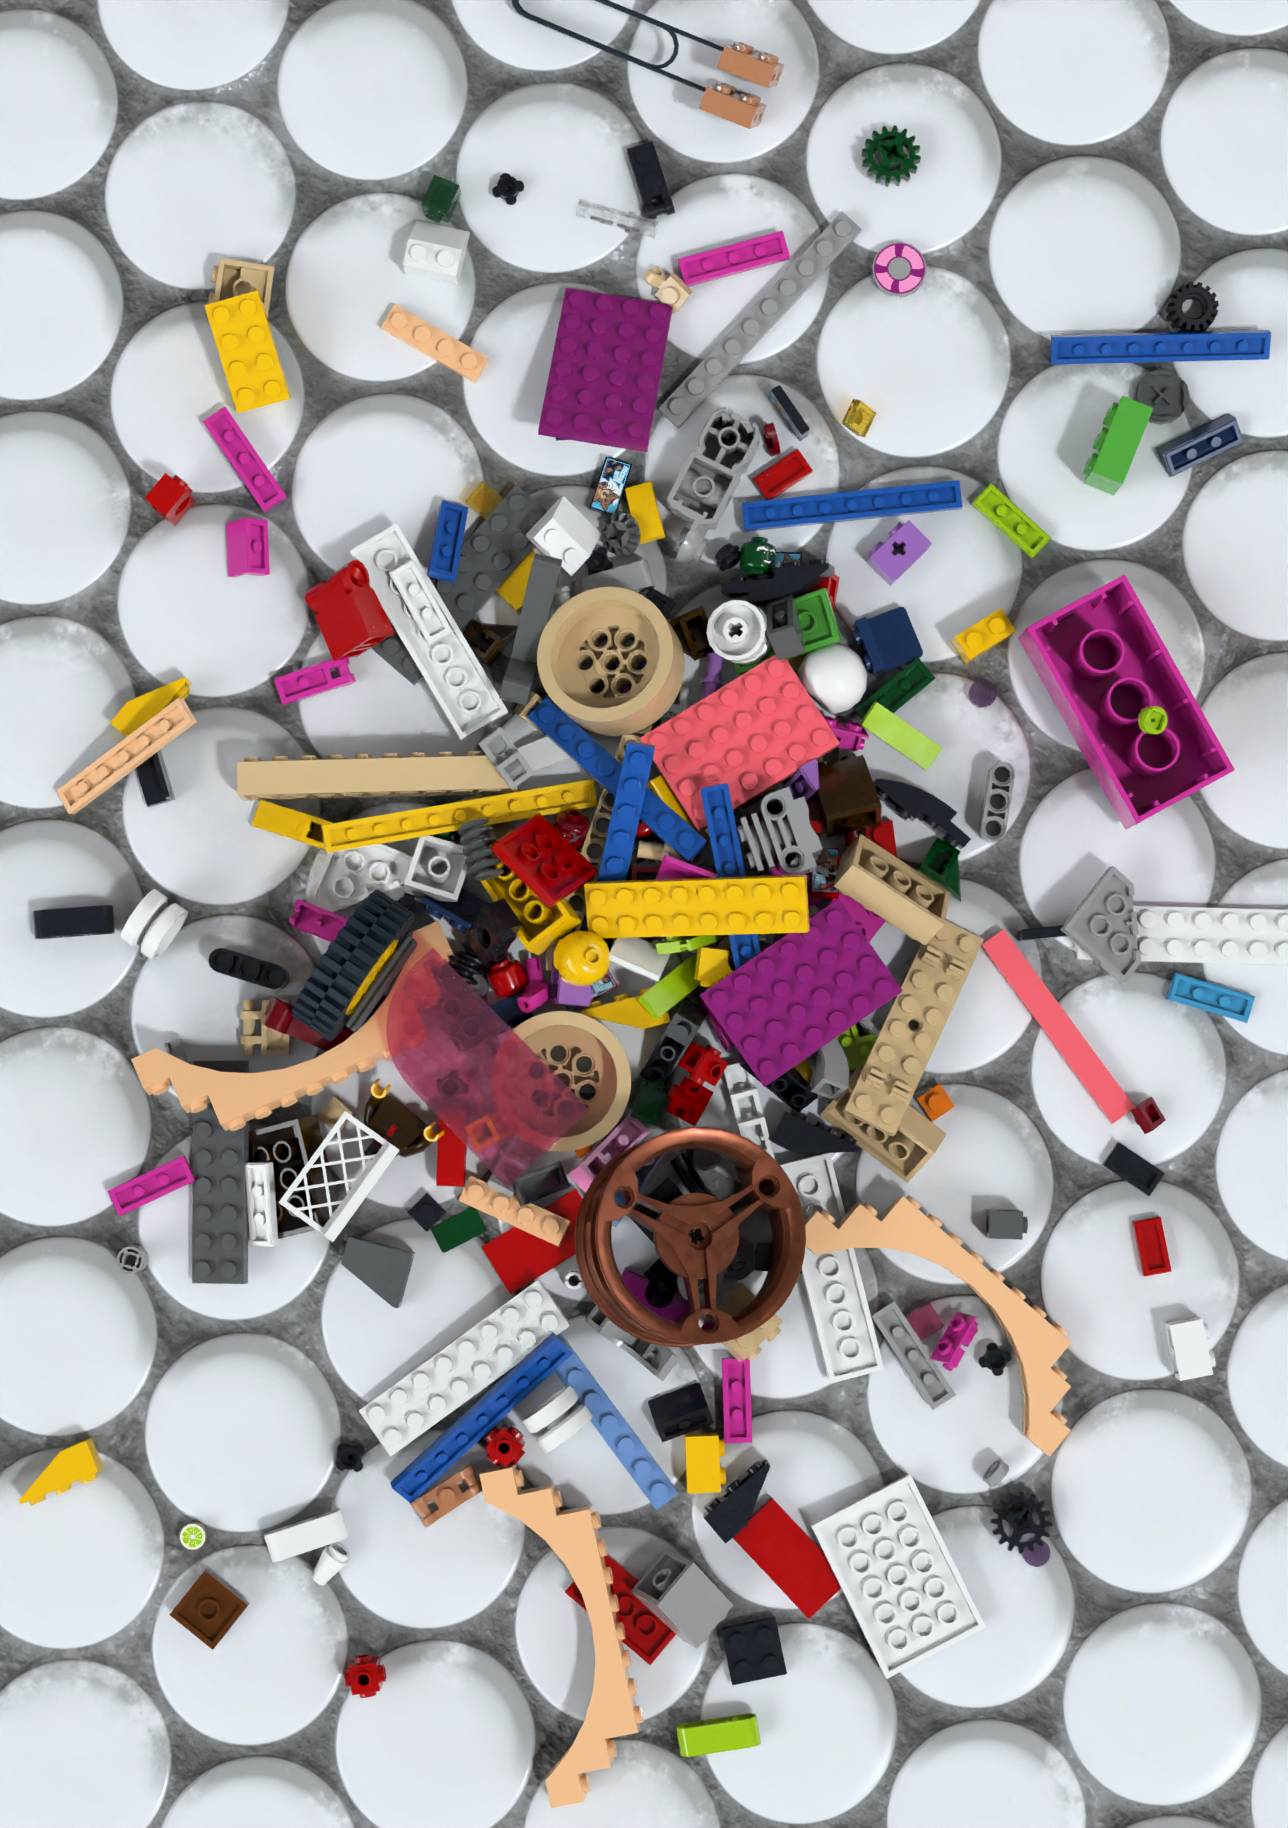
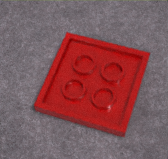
M540 813L498 840L491 848L498 858L549 908L591 880L598 872Z

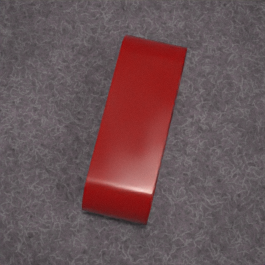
M467 1106L439 1107L438 1134L444 1131V1135L438 1139L437 1186L465 1187L467 1133L464 1127L468 1125Z

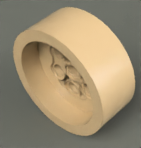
M600 587L590 589L566 601L547 622L540 637L537 651L538 673L549 697L578 726L600 735H627L638 732L655 723L674 703L684 678V653L674 629L661 611L649 599L625 588ZM608 638L606 645L597 647L601 639ZM635 638L634 643L630 647H624L627 639ZM587 661H593L590 669L582 670L583 665ZM620 661L617 669L609 670L612 662ZM647 661L644 669L636 670V665L639 662ZM605 684L602 692L594 693L597 685ZM632 684L628 693H621L624 685Z
M570 1011L542 1013L518 1025L501 1044L495 1056L491 1072L493 1100L506 1126L526 1143L549 1151L578 1150L602 1139L615 1127L622 1117L631 1093L630 1065L618 1039L597 1020ZM555 1046H563L566 1049L567 1056L561 1062H556L551 1057V1051ZM582 1056L589 1057L592 1061V1068L585 1073L580 1072L576 1066L577 1060ZM536 1062L541 1063L545 1070L543 1076L538 1079L531 1077L529 1074L530 1066ZM560 1073H565L570 1078V1084L566 1089H559L554 1083L555 1077ZM584 1084L594 1086L596 1094L593 1099L585 1100L581 1097L580 1089ZM537 1090H543L548 1095V1101L543 1106H538L533 1102L532 1097ZM562 1101H569L573 1104L574 1111L568 1117H564L558 1112V1106Z

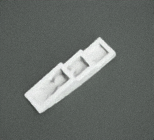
M740 1061L729 1063L724 1070V1076L739 1134L759 1145L775 1159L754 1077L740 1066Z

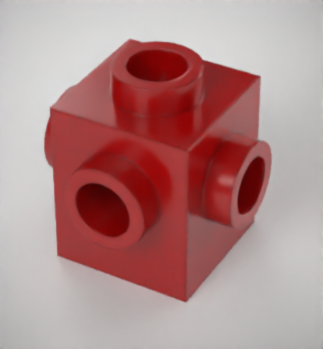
M691 1041L678 1066L690 1072L688 1078L703 1086L704 1082H707L715 1087L729 1063L720 1058L722 1052L709 1044L704 1049Z
M684 1077L680 1086L674 1083L667 1099L671 1100L666 1111L696 1126L714 1092Z
M504 1424L500 1429L495 1426L485 1438L488 1442L485 1450L488 1452L486 1454L487 1458L497 1466L502 1464L507 1467L510 1462L515 1465L525 1453L522 1450L525 1445V1441L522 1439L524 1435L513 1425L509 1428ZM507 1443L510 1450L503 1452L499 1449V1445Z
M371 1654L354 1657V1660H351L348 1666V1670H345L344 1673L346 1687H351L352 1695L360 1694V1698L377 1695L376 1692L380 1691L383 1682H386L385 1666L380 1665L379 1656L371 1657ZM360 1675H367L369 1680L360 1682Z

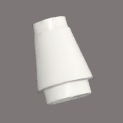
M336 1542L325 1546L311 1575L312 1579L324 1586L348 1563L349 1552Z

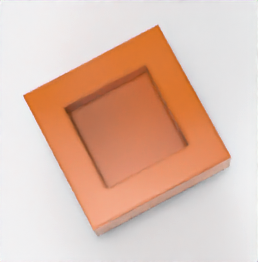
M940 1083L916 1098L931 1122L955 1107Z

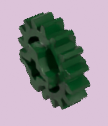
M896 125L893 126L892 131H888L886 126H883L881 134L874 130L872 132L873 140L866 139L865 146L867 148L862 149L861 156L865 157L862 167H870L866 175L869 177L875 174L876 184L883 179L885 180V187L889 186L890 181H894L896 186H900L901 178L908 182L911 177L910 173L915 174L918 167L915 164L920 163L921 156L915 154L919 153L920 145L913 146L916 137L911 136L907 138V129L899 133L897 132ZM903 146L907 149L908 155L903 152ZM891 153L895 154L891 159L887 158ZM873 154L875 155L874 157L879 160V167L874 161Z

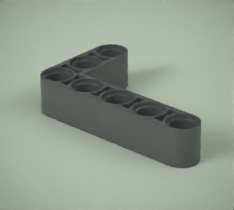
M535 552L512 654L503 679L499 699L527 705L538 667V645L542 632L549 620L562 559Z

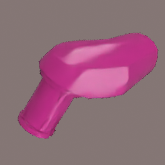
M541 958L524 960L528 981L524 987V993L518 997L519 1008L524 1013H530L538 1009L549 999V984L544 981Z

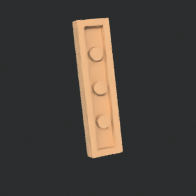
M394 304L381 326L383 331L473 383L477 382L489 362L488 357Z
M471 1175L458 1200L560 1247L571 1221L532 1203L520 1206L515 1195L509 1198L487 1186L486 1182Z

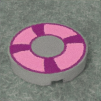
M904 242L890 243L883 247L876 254L872 265V278L877 288L888 296L907 297L915 293L923 284L926 274V262L921 252L913 245Z

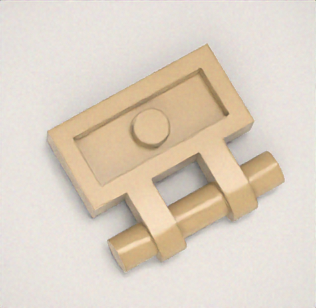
M243 1000V1011H240V1020H243V1036H240V1044H243V1055H254V1044H261V1055H290V1035L278 1032L261 1023V1036H254V1020L262 1019L270 1000H261V1011H254V1000ZM281 1000L290 1004V1000Z

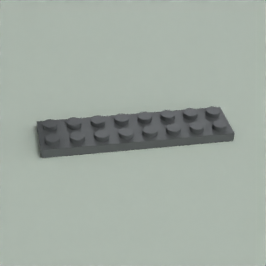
M517 485L514 486L462 546L454 583L436 578L431 581L461 632L497 592L496 590L531 550L536 548L525 535L547 511ZM392 625L395 633L375 645L372 650L415 686L423 675Z
M247 1060L193 1061V1065L220 1072L249 1073V1061ZM211 1103L207 1104L206 1109L193 1113V1176L196 1181L193 1182L192 1283L247 1284L248 1206L245 1165L249 1162V1121L239 1130L230 1131L229 1129L225 1131L220 1125Z

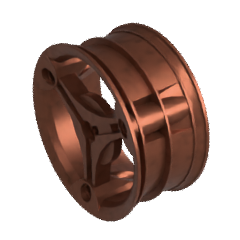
M686 1127L671 1130L634 1145L618 1154L601 1169L591 1182L580 1205L575 1227L577 1265L585 1288L593 1302L621 1330L635 1338L659 1346L689 1347L730 1341L754 1331L773 1317L788 1299L797 1283L805 1256L806 1226L800 1199L788 1175L779 1163L756 1143L734 1132L712 1127ZM698 1149L718 1154L733 1163L743 1188L723 1200L705 1193H690L681 1195L666 1204L638 1193V1179L635 1173L647 1162L668 1151ZM616 1192L625 1197L626 1202L623 1206L616 1203L614 1198ZM748 1194L753 1202L733 1215L728 1207ZM637 1202L659 1213V1215L654 1220L632 1208ZM758 1208L761 1212L768 1214L771 1225L772 1254L769 1269L756 1297L742 1311L730 1317L728 1314L717 1310V1274L722 1272L736 1255L739 1245L738 1225ZM628 1216L653 1232L655 1250L661 1262L668 1270L677 1276L683 1277L689 1303L688 1313L671 1321L648 1309L633 1295L622 1279L613 1255L611 1242L612 1221ZM695 1232L694 1237L697 1238V1241L691 1243L692 1238L688 1233ZM703 1279L705 1309H700L698 1280ZM704 1315V1324L700 1328L699 1318Z

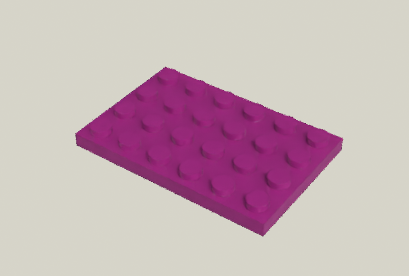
M566 288L538 435L647 452L673 307L664 303Z
M839 898L809 918V932L787 933L700 994L764 1087L903 991Z

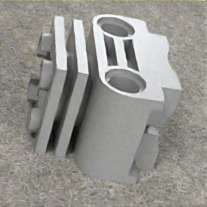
M783 788L769 793L763 798L759 811L762 821L759 822L756 813L751 814V825H748L746 816L740 818V826L737 827L738 838L741 845H747L749 853H746L747 856L745 857L750 871L756 870L757 876L763 874L764 864L768 872L773 871L775 867L773 861L775 860L779 871L783 875H804L815 871L814 867H817L814 856L820 855V851L823 848L818 835L810 825L809 808L804 796L793 800L790 788ZM777 804L781 808V813L772 815L767 811V806ZM788 856H795L798 858L800 865L796 868H791L787 866L785 859Z

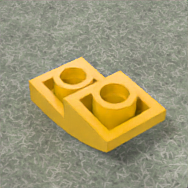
M649 481L625 488L631 516L635 518L640 528L641 538L639 545L665 538L662 517L658 509L652 482Z

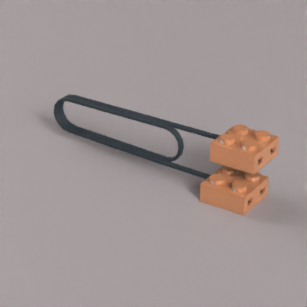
M511 0L517 13L527 19L705 92L699 109L748 129L759 126L767 106L760 103L761 98L748 92L746 94H738L735 92L736 87L724 82L705 88L662 70V68H666L673 63L678 55L679 43L675 33L722 51L723 53L717 68L766 88L777 86L784 68V64L778 62L779 57L764 52V54L754 53V47L746 43L739 42L738 44L734 42L731 46L722 47L609 0H595L669 32L674 42L673 54L664 64L654 65L534 16L523 10L519 0Z

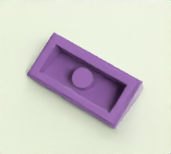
M817 759L801 766L784 784L785 788H790L793 800L804 796L807 801L819 789Z

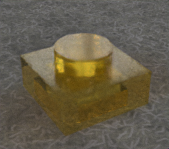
M853 399L842 424L857 436L865 437L877 413L861 400Z
M482 481L465 500V504L486 520L503 498Z

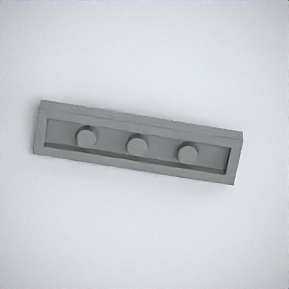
M894 1300L871 1315L932 1410L956 1395L935 1362L930 1359V1354Z

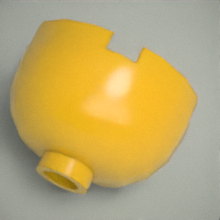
M574 931L557 943L554 950L553 963L564 982L572 986H589L600 981L607 974L611 964L609 960L610 950L601 936L590 931Z

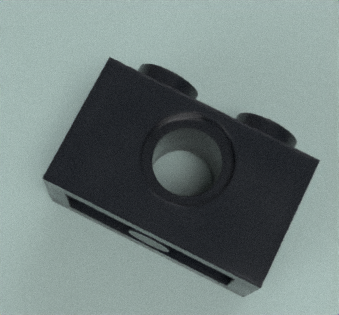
M501 899L481 907L465 939L482 964L492 960L497 962L508 954V949L517 938L516 934L522 923L506 900Z

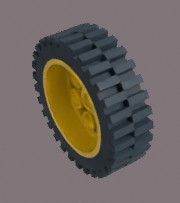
M378 889L370 893L368 898L364 899L361 906L357 907L353 916L349 917L345 926L337 933V937L334 941L332 940L328 950L322 955L319 960L320 962L313 969L310 978L304 984V988L294 1004L292 1016L327 1040L332 1041L343 1030L346 1019L404 936L408 935L416 915Z

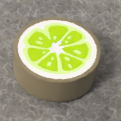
M197 1521L185 1524L179 1532L180 1544L189 1551L199 1550L208 1539L206 1527Z

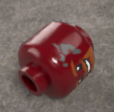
M570 808L556 815L553 827L573 847L578 849L584 845L590 828V821L580 810Z

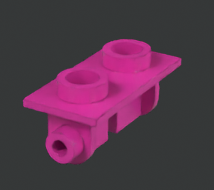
M822 715L835 736L839 737L840 745L838 748L852 751L863 750L865 739H862V737L869 738V735L860 723L854 721H847V724L840 723L833 717Z
M956 1312L942 1338L936 1345L930 1359L943 1362L942 1366L948 1371L957 1368L965 1353L960 1346L968 1347L978 1332V1323L975 1321L977 1317Z

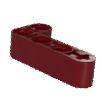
M271 997L260 1021L271 1029L288 1034L325 1051L341 1044L355 1033L343 1028L332 1041H329L293 1017V1005Z

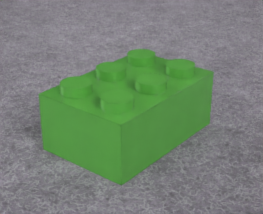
M1122 396L1118 403H1112L1102 423L1107 426L1106 428L1103 427L1097 435L1092 448L1097 451L1096 453L1093 452L1091 457L1088 458L1082 474L1087 475L1084 484L1113 496L1124 483L1153 411L1152 407Z

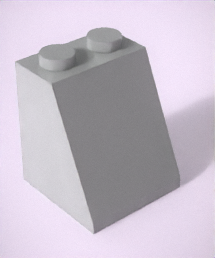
M668 1549L660 1555L630 1591L677 1636L695 1648H698L708 1639L712 1630L719 1622L725 1619L727 1612L733 1606L694 1562Z

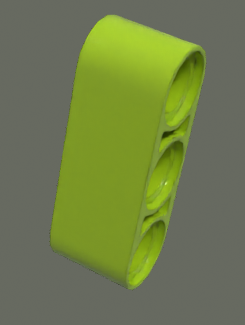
M753 1713L687 1722L676 1727L680 1755L683 1757L745 1749L761 1744L757 1715Z

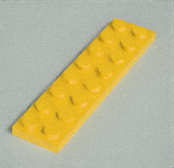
M806 875L597 881L584 884L588 931L602 938L806 933L810 931Z

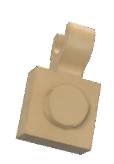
M656 266L653 270L649 269L644 275V279L649 284L659 288L655 296L662 303L673 307V314L679 312L694 293L675 273L668 277L659 266Z

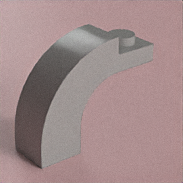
M836 1038L806 1058L812 1071L811 1092L836 1100L849 1087L848 1061Z
M597 1306L594 1307L585 1320L599 1334L618 1345L662 1381H664L680 1359L667 1346L648 1343L624 1332L613 1324Z

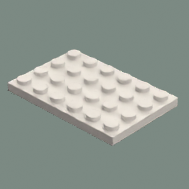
M910 1474L810 1524L886 1679L986 1627Z

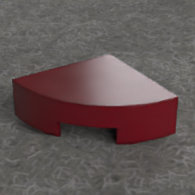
M774 423L764 425L762 434L769 455L773 457L781 454Z

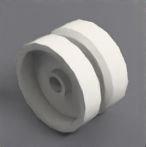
M732 600L725 602L713 611L708 620L706 634L709 645L716 654L733 663L749 665L759 662L769 653L772 647L767 636L766 612L747 601Z
M156 889L150 891L138 904L120 935V939L132 947L142 943L141 953L153 961L159 958L172 943L188 915V911L176 903L167 907L168 897Z
M570 1384L540 1404L521 1421L529 1433H536L547 1426V1429L538 1436L536 1441L545 1454L575 1436L594 1417L586 1405H579L568 1412V1409L577 1402L579 1397Z

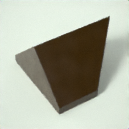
M703 606L680 615L669 622L680 640L683 653L692 657L694 661L707 656V653L715 652L709 645L706 634L708 618Z
M473 620L462 634L476 658L490 668L515 638L518 626L478 623Z

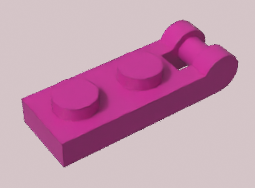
M349 658L337 661L331 659L274 678L282 705L285 706L355 683V676L353 673H350L348 667L350 664ZM338 669L340 677L332 679L330 670Z

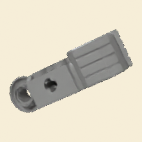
M726 407L717 409L710 414L698 437V451L691 450L667 497V505L671 512L692 524L690 529L683 528L675 543L673 551L678 553L675 559L676 563H686L692 560L699 562L709 542L708 539L704 538L707 531L717 528L741 481V474L747 471L759 448L760 432L756 422L750 426L748 421L742 416L734 413L727 414ZM729 439L733 440V445L731 446L722 443L723 441L728 442Z

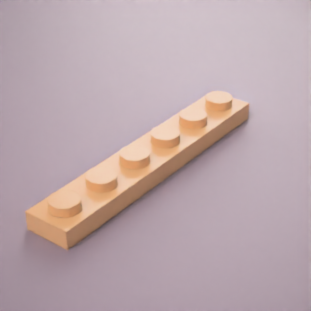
M177 698L56 790L69 814H76L195 724L197 721L185 700Z

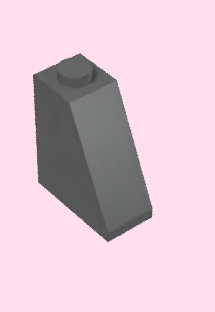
M352 1235L348 1237L347 1241L343 1240L338 1254L339 1257H343L341 1264L392 1307H401L415 1253Z

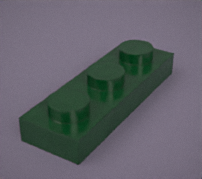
M916 658L858 706L855 712L863 720L873 703L878 702L894 714L936 678L923 662Z

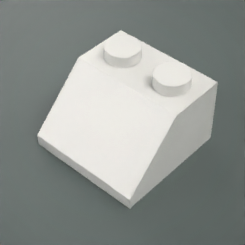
M417 220L408 238L403 261L405 274L458 285L470 232Z
M561 496L525 536L544 555L562 559L560 571L572 576L590 557L601 533L564 496Z
M429 835L420 837L404 882L405 893L421 898L425 897L430 901L457 902L469 868L465 864L467 857L464 856L462 851L464 846Z
M642 937L616 938L609 953L611 963L658 983L671 953L658 955L656 944L660 943V941L653 939L652 943L641 939Z

